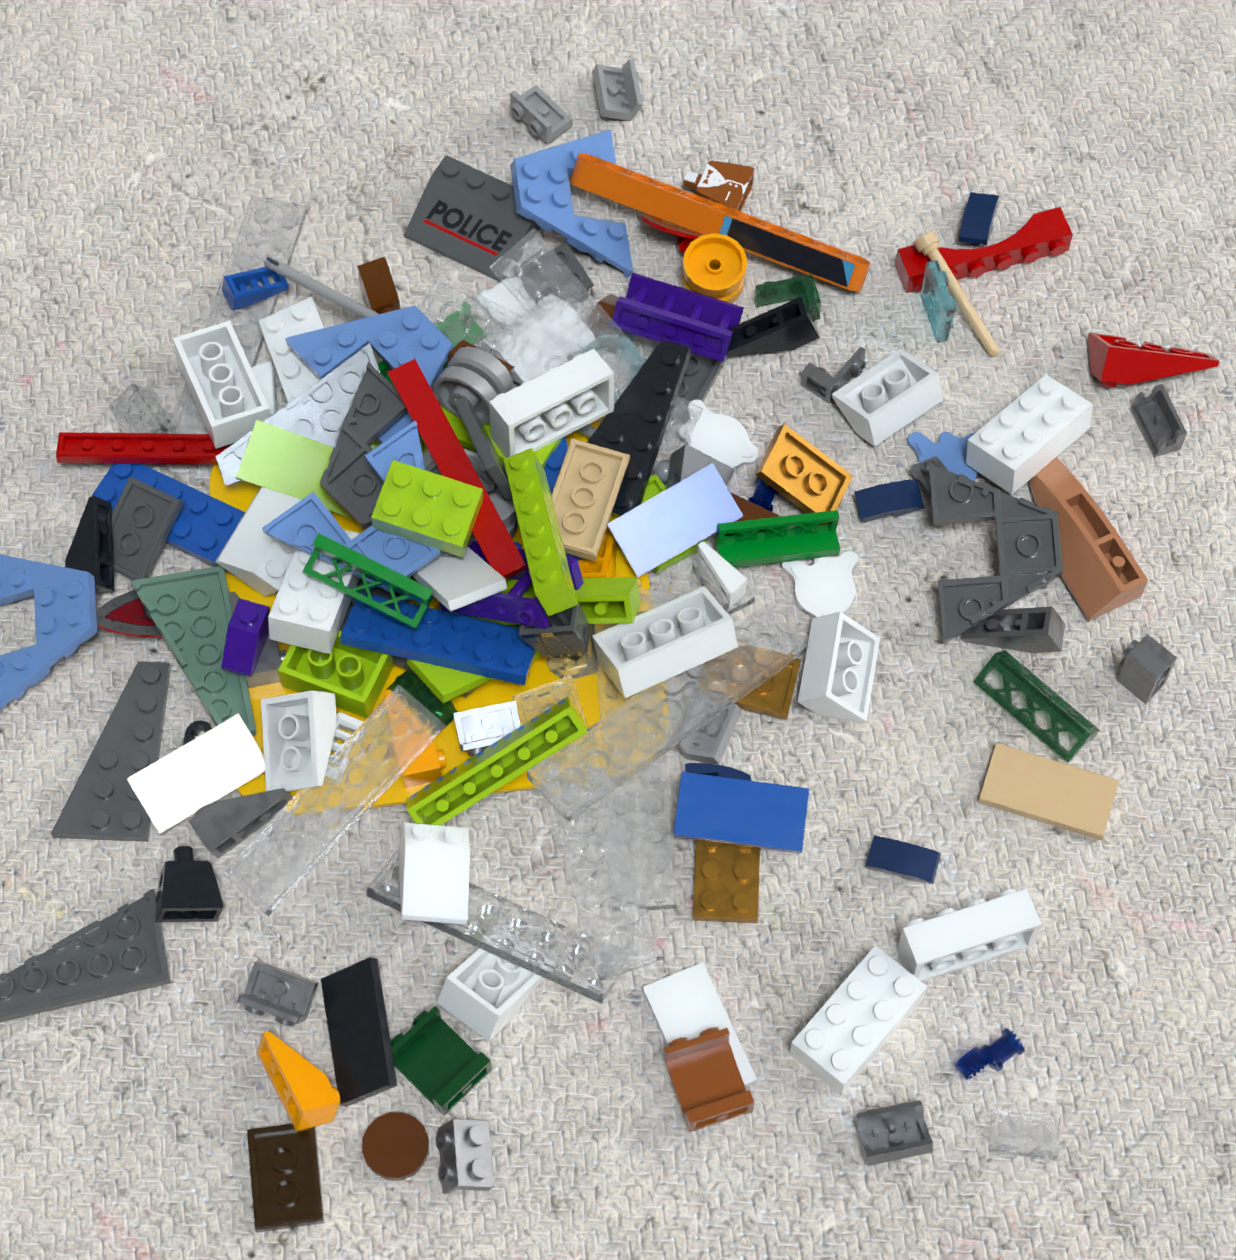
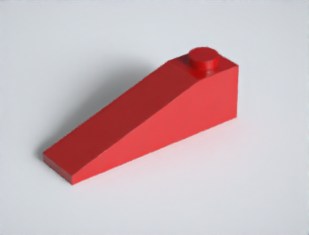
M1090 332L1088 336L1091 374L1100 380V384L1108 387H1117L1118 383L1129 385L1218 367L1219 360L1208 353L1177 347H1170L1169 352L1165 351L1166 348L1151 342L1144 341L1141 347L1136 343L1126 341L1127 338Z

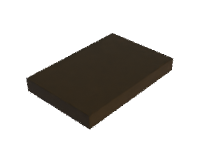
M293 1124L247 1130L256 1233L324 1223L316 1126L297 1132Z

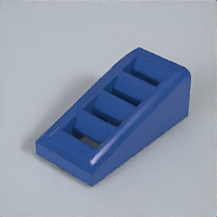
M267 267L224 276L222 292L232 311L245 308L289 289L286 278ZM272 277L275 283L270 284L268 278ZM261 281L263 286L259 287L257 282Z

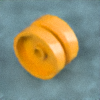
M711 233L698 237L690 243L684 254L681 279L683 288L728 303L735 302L743 292L747 267L744 249L736 240L727 235Z

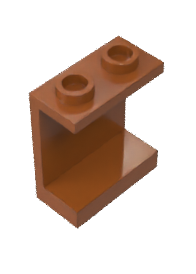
M718 1027L709 1028L701 1032L700 1037L687 1040L685 1037L671 1041L668 1047L664 1048L663 1058L689 1133L753 1112L755 1102L751 1091H746L729 1044L730 1033L728 1028L719 1030Z

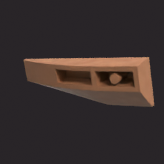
M1056 457L1028 482L1036 506L1047 507L1058 512L1063 574L1060 577L1088 621L1142 597L1148 579L1097 503L1068 468Z

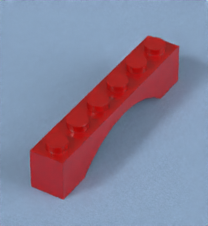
M1061 207L1034 213L1028 222L1015 234L993 245L975 249L940 247L938 250L956 280L970 276L978 277L986 272L997 269L1005 270L1012 265L1024 262L1032 263L1039 258L1050 255H1061L1069 251L1073 233ZM915 245L897 249L895 268L906 293L913 291L921 292L929 287L945 284L928 256L925 257L923 253H919Z

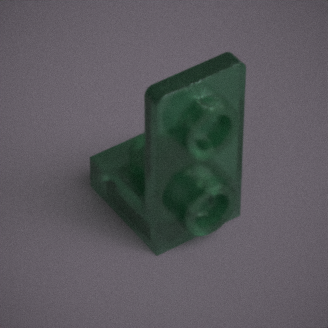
M812 274L794 276L790 279L775 282L768 281L755 286L756 307L792 301L802 296L814 320L820 319L821 300Z
M406 670L386 689H390L401 702L416 709L429 731L436 735L454 720L453 713L457 712L451 700L442 703L417 674Z

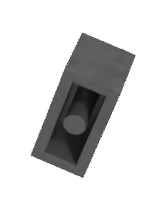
M1148 634L1140 642L1135 639L1123 653L1126 657L1118 666L1121 671L1117 682L1145 704L1166 684L1177 659L1175 655Z

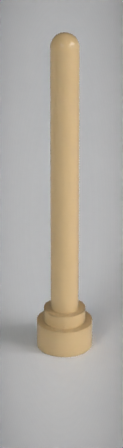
M934 231L924 234L914 241L913 244L919 253H923L925 257L928 256L988 354L992 357L999 354L997 344L938 250L940 248L938 245L939 239Z

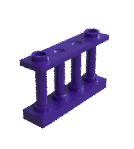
M632 273L626 298L619 296L611 327L657 342L665 340L685 345L692 349V353L724 362L733 331L727 329L740 324L744 307Z
M473 541L468 547L489 564L478 543ZM517 548L527 568L507 578L519 580L507 594L496 593L453 611H449L439 601L442 611L543 629L549 626L545 610L537 596L534 598L522 597L533 584L525 549ZM566 556L574 589L578 590L584 583L576 557Z

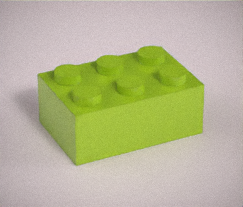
M392 460L371 517L372 525L380 531L395 534L408 540L463 557L483 502V489Z
M342 631L338 633L331 654L290 645L278 669L283 687L299 693L311 690L335 693L336 707L368 719L394 666L392 655L340 644Z

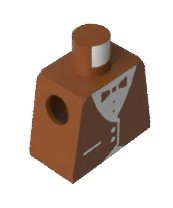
M712 160L708 162L703 175L688 170L684 178L683 187L695 190L696 195L742 212L754 185L755 168Z

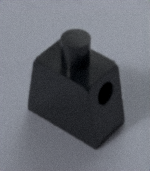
M190 846L175 848L173 850L174 861L165 862L159 875L155 922L217 921L224 907L211 862L207 860L194 861L193 848Z

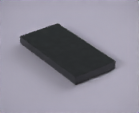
M369 957L321 979L340 1106L348 1107L398 1086L378 960Z

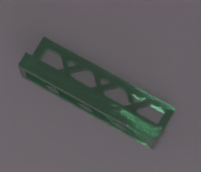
M1006 650L995 653L973 681L1068 763L1074 759L1085 743L1093 740L1100 731V729ZM993 669L1002 675L1004 688H993L985 681ZM1011 691L1023 692L1026 695L1028 708L1018 709L1013 705ZM1035 711H1045L1050 715L1051 728L1042 729L1036 724ZM1023 712H1028L1029 717H1027ZM1069 731L1078 739L1070 751H1067L1060 745L1058 732Z

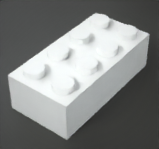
M309 297L259 320L288 403L320 380L292 351L285 340L287 337L328 327L325 317L313 297Z
M230 320L173 338L177 362L215 449L235 443L253 430L256 419L263 422L271 416L269 405Z
M592 349L584 354L575 356L572 360L558 367L549 369L546 373L532 380L523 382L520 386L506 393L497 395L489 401L492 441L506 458L530 448L535 452L613 412L614 372L596 350Z
M1045 375L968 439L966 464L1010 494H1014L1090 429L1093 404L1050 376Z
M344 530L351 540L360 534ZM296 549L268 616L269 639L331 654L352 598L303 574L302 571L311 555ZM320 559L317 560L312 569L322 575L336 571L333 565ZM350 573L341 575L344 586L351 589L357 587L359 577ZM338 576L330 578L340 583Z
M705 586L636 616L633 623H620L592 636L599 665L624 698L637 694L738 648L732 618Z
M1009 889L1000 893L997 896L998 898L989 901L978 899L969 903L967 908L958 911L950 908L939 912L936 918L926 921L923 918H918L908 922L902 929L897 947L903 967L923 982L1033 946L1042 924L1028 890L1016 891V889Z
M875 945L792 1041L789 1054L842 1096L924 999L927 986Z

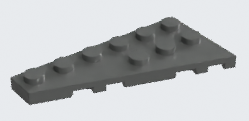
M137 662L51 832L53 838L149 842L151 819L127 778L159 760L171 670L169 663Z
M154 888L144 893V897L128 905L127 903L117 909L116 913L101 921L96 920L51 946L52 949L38 957L34 955L25 960V964L7 974L2 973L0 975V1022L170 984L171 977L161 922H155L157 897Z

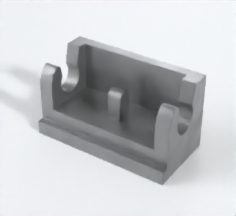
M1163 384L1155 386L1152 393L1145 397L1143 392H1140L1136 396L1134 404L1130 406V411L1153 457L1180 450L1187 431Z

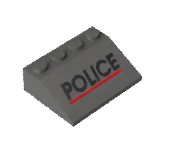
M445 155L431 175L406 228L404 237L498 282H502L513 271L541 227L535 221L528 220L516 212L512 185Z

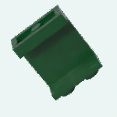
M434 1006L429 1012L427 1010L421 1012L413 1021V1027L405 1035L403 1033L398 1034L391 1041L394 1067L445 1116L492 1071L491 1060L482 1051L477 1054L441 1019L440 1010Z

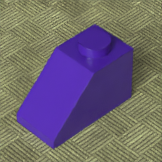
M239 598L227 628L221 664L223 670L252 678L269 635V606Z

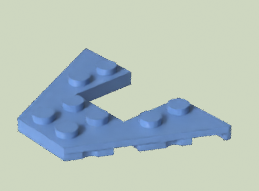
M611 130L515 158L510 168L516 212L528 220L535 221L538 226L548 232L553 229L566 237L568 244L583 253L591 254L600 263L605 260L624 272L623 276L629 278L633 273L626 224L574 215L568 175L572 176L579 153L589 154L616 164Z
M415 305L298 334L285 339L292 351L319 379L325 377L370 343L374 352L392 370L416 359L431 388L435 380L443 372L442 367L449 360V352L453 349L452 342ZM408 411L376 439L380 444L413 422Z
M413 421L365 455V461L383 484L392 460L425 470L416 421ZM314 492L262 528L266 535L309 555L314 550L313 542L319 533L408 578L440 556V549L374 528L373 525L351 540ZM320 554L318 559L334 566L333 560ZM337 563L338 568H346L345 566ZM355 571L348 572L362 579L361 573L359 574ZM365 576L367 582H374ZM384 585L378 586V587H380V588H382V589L387 590V591L390 592V590H389L388 587H386V586H384Z
M0 554V606L34 596L36 628L35 645L0 655V710L11 700H19L27 688L35 686L51 672L50 667L63 656L68 658L77 650L81 643L88 641L97 633L95 578L89 572Z

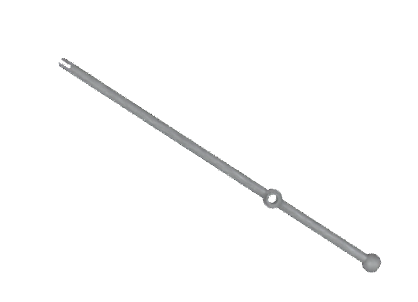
M268 256L266 257L268 261H263L268 269L361 318L379 314L273 257ZM588 424L576 431L590 438L597 428ZM655 460L652 472L663 483H667L670 461L662 460L659 462Z

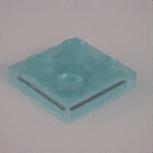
M938 260L926 263L920 295L937 343L948 341L950 329L954 327L953 314L957 312V304L954 295H949L947 289L949 286L948 277L945 271H941Z

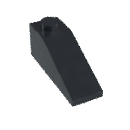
M802 296L727 329L733 331L727 353L729 356L794 350L819 339L820 336L814 317Z
M91 496L87 501L65 559V567L92 574L95 578V595L114 591L112 507L110 502L96 496Z

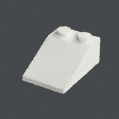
M311 690L261 699L266 791L284 788L290 792L322 787L337 727L335 693Z
M404 823L398 850L401 919L467 925L470 868L469 829L454 826Z
M502 927L446 977L437 1004L489 1042L508 1024L552 970L554 964Z

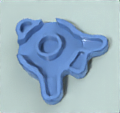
M914 432L909 435L907 443L917 455L918 463L932 457H938L949 472L965 475L972 481L976 480L977 471L966 464L967 441L975 433L959 438L949 432H943L937 443H933L920 432Z

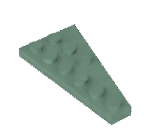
M216 566L131 580L133 590L214 724L218 726L239 713L251 735L256 736L245 676L221 668L227 628L233 615L224 568Z

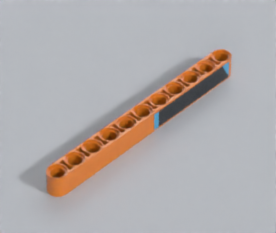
M579 153L570 183L578 188L704 235L711 233L727 235L736 240L744 251L851 291L860 292L862 290L871 265L863 257L598 157Z

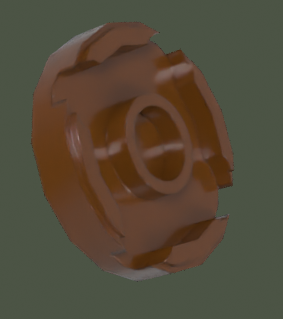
M389 1112L377 1117L367 1127L362 1138V1153L368 1168L373 1173L388 1181H402L414 1176L424 1165L429 1156V1138L424 1126L415 1117L403 1112Z

